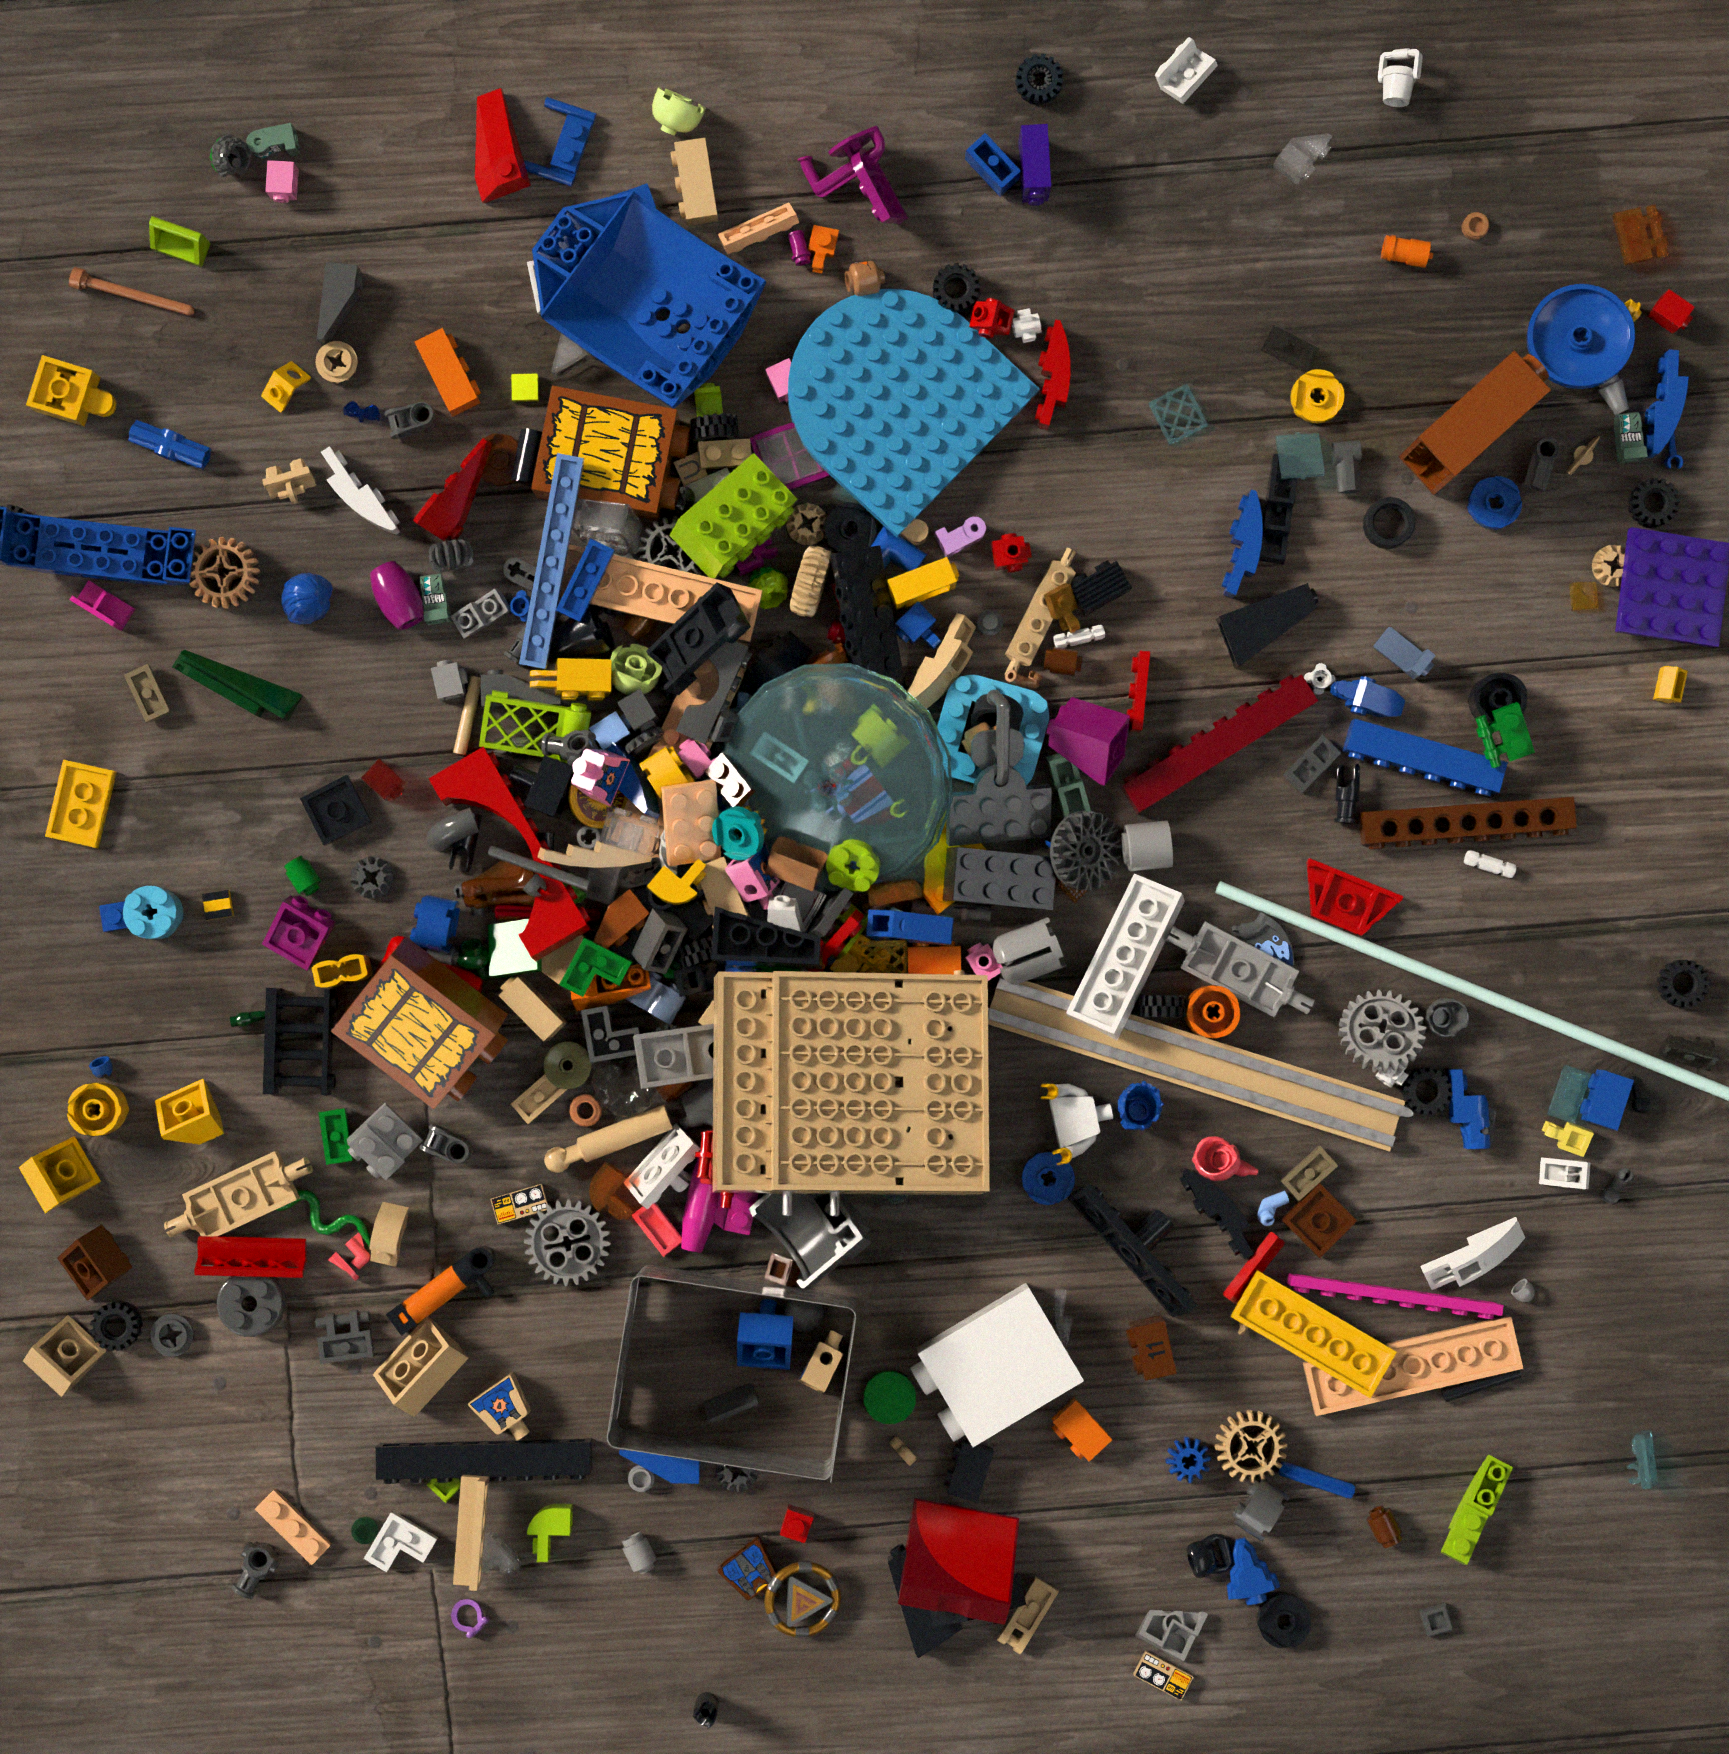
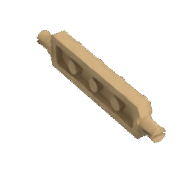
M1066 548L1061 561L1052 560L1005 653L1008 659L1011 660L1006 672L1012 669L1017 672L1020 665H1031L1053 620L1044 594L1064 583L1071 584L1076 574L1070 567L1076 554L1074 550L1071 551L1072 549Z

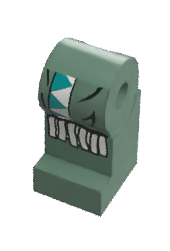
M292 123L255 130L246 139V144L250 151L260 159L268 158L272 153L287 151L291 157L301 155L297 130Z
M1639 412L1615 415L1614 433L1617 464L1641 462L1648 457L1647 447L1644 446L1643 432H1641L1642 423Z
M437 573L420 576L424 622L427 625L452 622L443 574Z

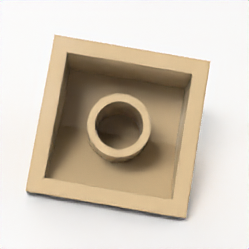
M67 1315L31 1347L23 1362L62 1397L84 1377L107 1350L99 1347L100 1344L98 1342L95 1343L94 1338Z

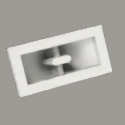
M1541 1158L1539 1184L1589 1189L1590 1162Z

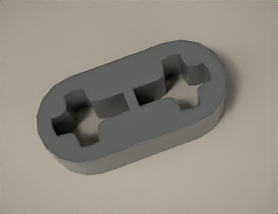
M519 558L507 560L503 568L506 578L512 583L532 592L534 582L529 580L530 576L535 578L536 567ZM520 564L521 571L526 573V575L523 577L516 574L512 577V572L509 568Z
M655 857L652 858L651 862L624 866L619 873L621 884L627 889L632 890L647 887L656 875L654 873L647 874L646 872L653 870L654 864H658L661 867L660 858ZM630 871L634 874L642 873V876L634 878L635 883L633 884L625 880L629 876Z

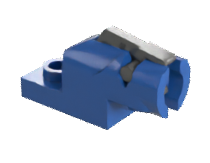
M1447 1069L1448 1081L1452 1086L1450 1091L1452 1092V1097H1450L1448 1105L1449 1122L1463 1123L1460 1130L1465 1149L1491 1148L1496 1111L1489 1107L1485 1095H1464L1468 1082L1466 1074H1463V1069Z

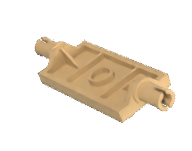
M278 1150L182 1194L186 1203V1210L183 1215L164 1223L165 1230L176 1226V1228L166 1233L169 1237L173 1238L191 1228L199 1232L200 1236H220L300 1199L293 1181L312 1173V1165L301 1169L302 1166L310 1163L308 1158L304 1157L297 1162L285 1166Z

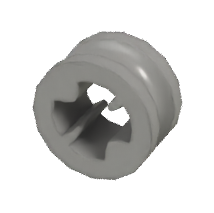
M583 826L577 833V841L580 846L590 850L595 848L596 840L601 841L602 838L597 828ZM587 830H593L592 834L596 833V839L592 840L591 845H586L587 841L582 840V836L587 834Z

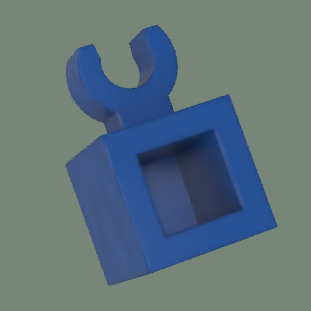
M919 601L895 623V627L898 629L896 634L904 643L910 641L914 645L922 638L932 650H935L942 642L930 630L936 624V619Z

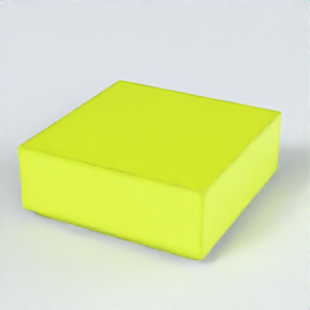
M511 374L513 402L539 401L538 374Z

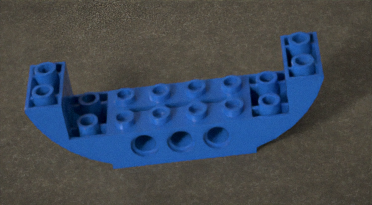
M0 507V565L41 573L143 585H185L190 583L196 530L169 527V530L165 531L14 513L7 507Z

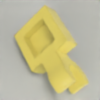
M1545 1121L1542 1128L1546 1136L1559 1140L1557 1143L1558 1148L1584 1157L1594 1135L1592 1130L1568 1121L1564 1128L1550 1121Z

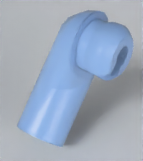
M1285 1190L1266 1197L1261 1201L1257 1218L1262 1225H1272L1275 1221L1273 1217L1276 1208L1289 1203Z

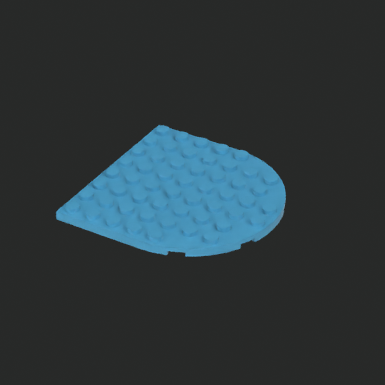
M880 289L878 293L864 296L853 295L839 301L823 312L811 324L795 350L789 371L787 395L792 422L801 438L803 446L811 457L897 538L1039 393L1040 389L986 338L979 336V331L969 327L970 323L959 313L954 312V309H945L946 304L940 306L938 304L939 300L918 292L904 289Z

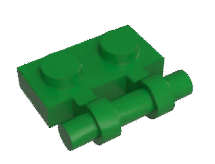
M1518 702L1493 710L1492 714L1495 720L1488 723L1486 715L1475 718L1478 725L1476 731L1478 737H1482L1485 746L1483 752L1485 758L1489 759L1491 768L1502 765L1499 756L1503 753H1506L1509 762L1535 753ZM1496 731L1499 732L1502 743L1495 745L1492 736Z

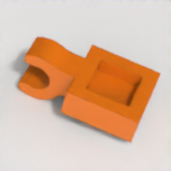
M813 225L808 251L815 254L812 272L822 274L825 258H834L839 230Z

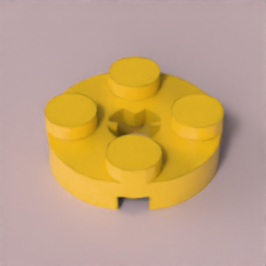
M1321 369L1310 370L1295 382L1290 398L1296 416L1310 423H1323L1331 420L1341 409L1344 402V389L1331 372ZM1314 390H1320V395L1324 396V401L1320 400V403H1315L1310 394H1314Z

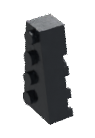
M715 906L711 960L715 965L822 969L824 942L821 937L781 927L771 922L761 921Z

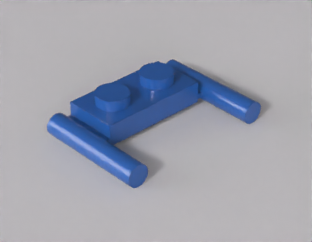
M547 97L544 107L567 114L550 163L551 167L547 168L526 160L524 163L527 172L572 187L597 113Z

